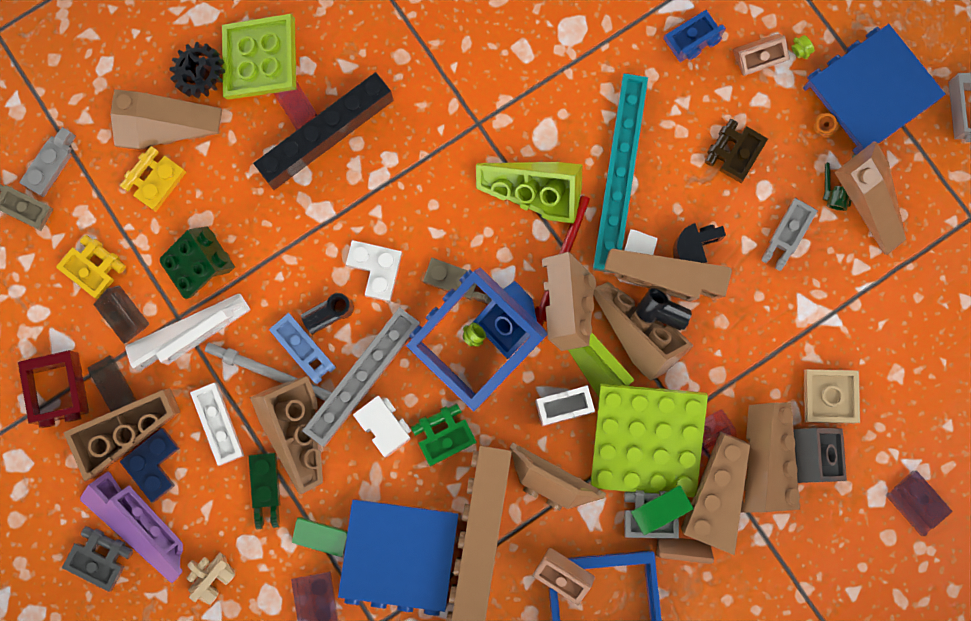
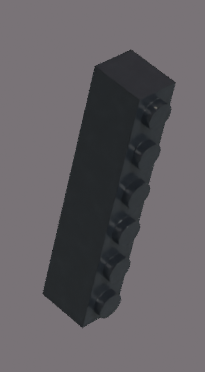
M376 72L253 164L273 190L277 189L393 102L391 90Z

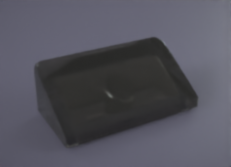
M120 286L106 289L93 304L123 344L129 342L149 325V322Z

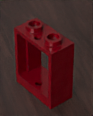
M68 350L18 362L28 424L39 425V428L54 426L57 420L64 419L65 422L80 420L81 415L89 413L79 353ZM66 366L73 407L40 414L34 373Z

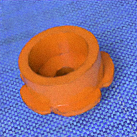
M830 112L821 113L815 118L814 130L817 134H821L823 137H830L834 132L838 131L839 123ZM824 123H829V126L825 127Z

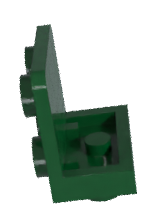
M208 226L188 229L160 257L161 265L185 299L193 297L212 277L230 273L235 268L229 255L221 247L215 234Z

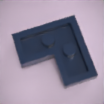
M164 428L158 430L120 461L151 503L156 502L175 486L160 467V464L180 448Z

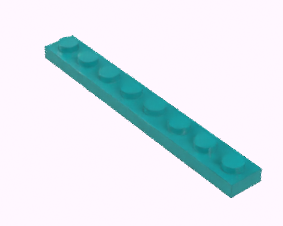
M625 73L622 76L593 270L614 273L604 269L608 253L611 249L622 250L648 77Z

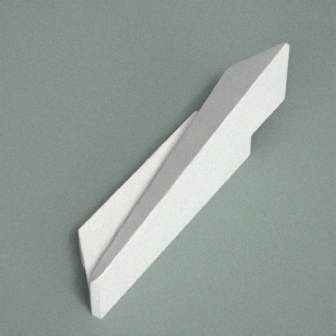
M241 294L227 298L128 344L125 349L130 365L133 369L139 371L158 359L161 363L169 365L251 309Z

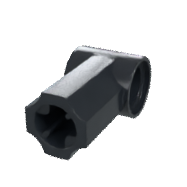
M655 288L648 290L635 309L636 314L645 322L653 323L657 320L678 330H685L692 316L690 309L668 300V297L662 291Z
M335 293L328 300L301 314L302 321L310 334L313 335L340 319L348 318L354 311V305L351 299L344 294ZM339 300H345L346 307L342 312L335 311V304Z

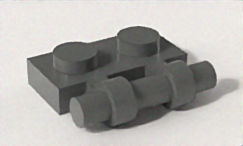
M85 526L81 536L89 539L85 546L75 543L62 568L110 592L113 590L125 567L116 562L118 556L129 559L133 549L125 546V542L119 539L115 541L105 536V532L99 529L93 530ZM98 545L109 550L106 557L95 552Z

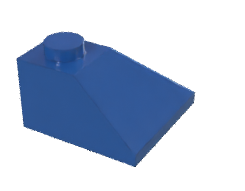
M516 281L505 287L503 290L537 321L533 299ZM493 300L473 321L484 329L486 337L507 359L530 337Z

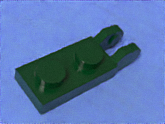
M277 454L249 455L252 508H254L256 530L262 529L264 525L262 507H271L270 522L273 528L279 527V506L281 504Z

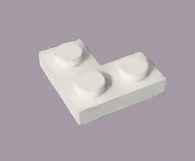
M352 240L346 266L370 272L365 291L366 297L387 302L391 301L402 251Z

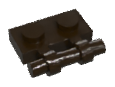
M729 119L726 126H722L719 131L720 136L716 143L708 149L705 163L709 166H714L717 159H720L724 164L719 171L742 183L768 138L747 126L742 134L735 131L738 122ZM728 141L736 143L730 153L724 150Z

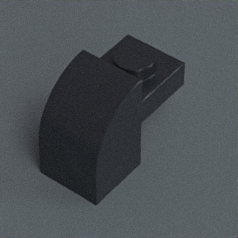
M696 223L689 225L677 237L673 246V257L675 259L707 263L703 246L721 241L726 236L724 227L715 228L714 225H708L700 228V232H698Z

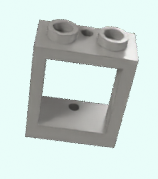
M958 73L948 82L954 139H964L965 142H971V128H968L964 91H971V73Z

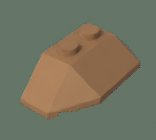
M512 442L510 451H512V458L519 481L525 486L524 492L537 498L538 494H541L548 498L546 504L559 511L562 507L570 509L605 498V492Z

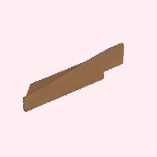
M611 249L609 251L604 268L607 271L614 272V276L618 279L649 289L655 288L664 294L689 302L699 299L700 294L715 300L725 297L732 273L730 267Z

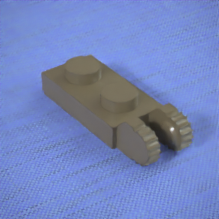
M0 184V211L42 231L53 208L7 185L3 186Z
M431 258L423 283L447 292L452 288L457 290L462 284L459 281L460 278L468 270ZM474 284L463 296L469 300L475 299L486 304L492 301L487 294L474 292L477 284Z

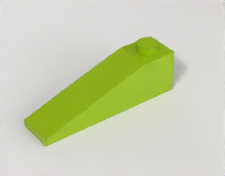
M563 162L477 163L476 189L501 200L507 199L519 204L520 208L524 210L530 209L542 214L541 217L547 220L574 223L582 190L583 164Z

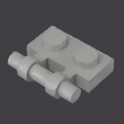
M644 490L624 492V502H634L636 509L667 491H659V494L644 493ZM624 510V537L679 538V518L643 535L630 512L632 510Z

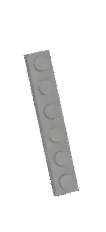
M399 307L302 431L324 448L410 338L409 335L420 325V322Z

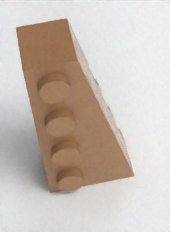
M720 431L698 484L696 495L692 499L691 505L694 509L686 514L681 526L684 535L735 555L750 449V445L747 442Z

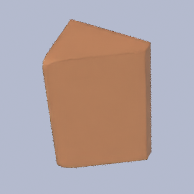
M774 34L733 49L743 76L790 60L786 38L781 34Z
M657 538L656 555L659 558L707 564L714 563L711 545L691 539Z
M552 548L547 550L532 575L576 605L580 604L592 587L595 579L594 575Z

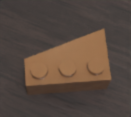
M570 252L542 258V267H547L548 282H544V291H549L550 306H546L548 340L561 351L589 346L592 333L591 318L592 311L594 310L593 296L594 289L596 288L595 277Z

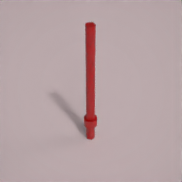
M581 195L575 222L570 223L559 254L571 252L590 201L589 197ZM549 291L544 292L540 305L535 308L537 322L541 326H543L544 322H547L546 306H550Z

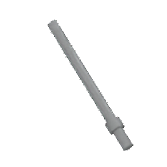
M210 342L205 347V352L223 359L224 363L232 366L234 364L280 383H287L298 379L239 355V351L234 349H224ZM311 384L317 398L326 401L332 393Z

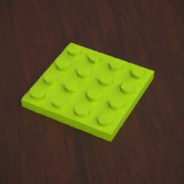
M600 384L590 485L597 489L628 492L644 490V493L659 494V491H669L681 485L687 497H695L698 487L708 394L705 392Z

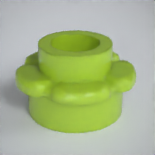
M803 35L800 38L795 37L793 39L795 44L791 46L792 51L798 58L808 59L810 54L815 51L812 42L807 36Z
M473 322L469 326L465 325L463 327V339L468 345L479 347L483 344L486 333L479 324Z

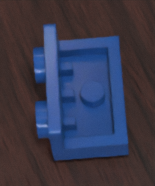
M705 10L664 36V40L679 62L687 58L690 61L696 58L704 47L709 46L711 48L722 40L721 36L726 28L723 24L718 27L708 11Z

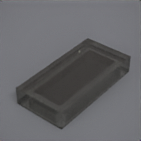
M109 355L87 368L110 412L137 401L113 356Z

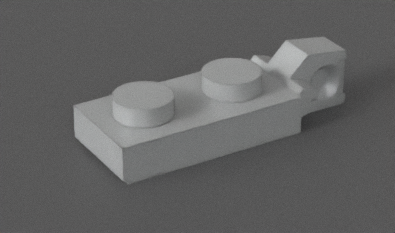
M63 127L56 134L55 138L51 136L19 183L38 195L45 197L71 158L70 152L72 148L69 146L76 136Z

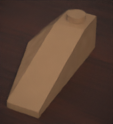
M114 89L110 113L114 146L142 150L153 145H167L173 141L187 138L191 140L219 134L222 109L142 92Z
M308 376L271 387L250 397L258 420L298 494H303L322 484L321 451L318 450V443L302 431L316 414L315 409H318L317 399Z

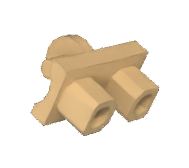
M220 552L211 563L206 557L199 564L193 560L189 562L188 567L192 572L188 575L187 580L193 583L188 589L190 592L189 598L194 602L199 599L211 605L219 594V591L210 585L215 578L225 585L234 578L235 571L227 563L225 555Z

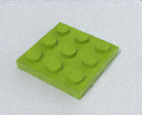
M292 14L222 25V59L224 60L223 69L225 70V73H223L224 98L229 100L296 90L295 17Z

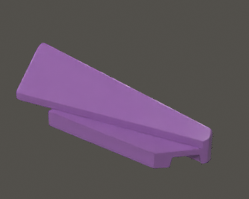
M106 472L87 486L80 497L81 502L169 582L173 583L182 573L180 555L183 552V543L130 486L121 490L109 472Z

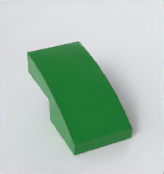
M678 485L630 512L642 534L646 535L690 512L694 508L681 485Z

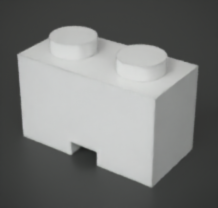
M588 386L539 398L535 401L542 427L595 412Z
M377 396L354 413L353 416L365 432H373L376 436L372 439L373 443L382 455L387 458L411 439L408 433L412 430L403 418L399 421L393 415L396 409L388 398L382 400L380 396Z

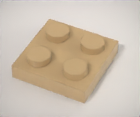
M804 370L805 422L860 423L859 371Z

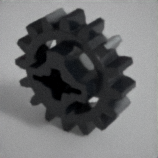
M199 42L195 43L194 48L187 44L185 52L178 50L180 57L178 59L172 58L176 65L169 69L175 74L170 78L176 83L175 87L188 97L193 95L196 98H200L201 92L205 96H209V89L216 91V82H223L219 75L225 73V70L221 67L224 64V60L219 57L220 54L205 43L202 46Z

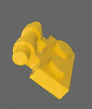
M150 146L145 153L142 152L138 157L139 161L134 168L126 172L124 175L125 179L120 184V187L128 192L135 184L139 188L133 196L156 212L187 172L166 156H163L159 163L155 162L153 159L159 151ZM147 167L153 169L145 181L141 180L139 177Z
M84 235L80 240V243L85 246L84 250L80 253L72 247L56 268L95 299L99 300L114 282V279L107 273L114 269L120 274L125 270L126 265L120 262V257L115 253L110 254L102 247L103 244L97 239H91L88 235ZM96 255L103 260L99 267L90 261L92 256Z

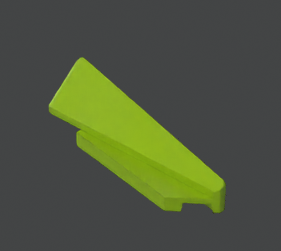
M593 333L590 335L589 346L568 350L598 397L600 384L628 386L634 381L633 377Z

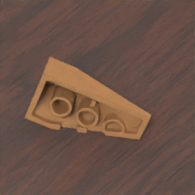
M872 142L834 173L885 255H888L906 240L889 162L878 143Z
M607 282L594 289V297L632 363L650 381L667 372L693 347L676 328L669 325L664 326L657 320L653 323L642 320L636 314L634 299L611 283Z

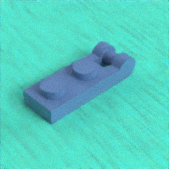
M286 314L269 329L316 385L322 380L321 377L328 371L331 373L336 368L291 314ZM318 358L322 364L314 370L310 364Z

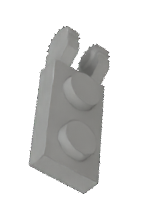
M794 198L769 241L770 245L766 249L761 261L767 263L773 256L776 247H778L784 253L778 259L775 269L781 271L790 255L794 254L818 210Z

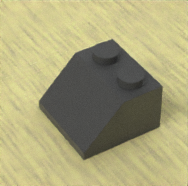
M793 429L798 483L847 481L843 429Z

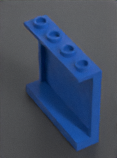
M887 24L882 29L877 26L866 35L867 39L864 42L860 43L858 40L846 49L847 54L842 57L839 54L833 57L827 63L828 67L821 71L818 68L807 77L809 81L803 87L805 91L811 87L830 113L835 116L838 123L856 144L857 147L852 150L856 155L872 142L881 143L946 95L890 24Z
M352 500L338 598H344V603L360 605V601L371 602V607L383 609L387 608V604L398 606L397 610L404 612H413V608L424 609V614L439 616L440 612H445L459 513Z

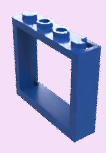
M481 267L473 272L469 269L460 278L459 281L462 284L457 290L452 288L443 297L442 300L445 303L440 309L435 307L426 316L428 322L423 327L419 325L409 335L411 341L406 345L473 412L548 335L547 331ZM474 284H477L530 335L528 340L476 394L422 342Z
M653 551L567 558L583 569L644 564L650 621H662L655 553ZM548 587L551 620L560 621L558 592Z

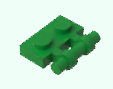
M457 403L449 408L445 406L440 409L441 412L429 418L425 416L419 419V423L411 426L415 436L422 432H425L427 439L418 444L430 467L477 443L465 419L455 423L453 417L462 413ZM446 421L448 428L434 434L432 427Z

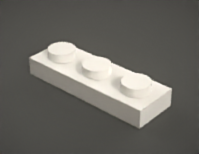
M212 383L190 392L217 465L221 466L243 457V450L217 383Z

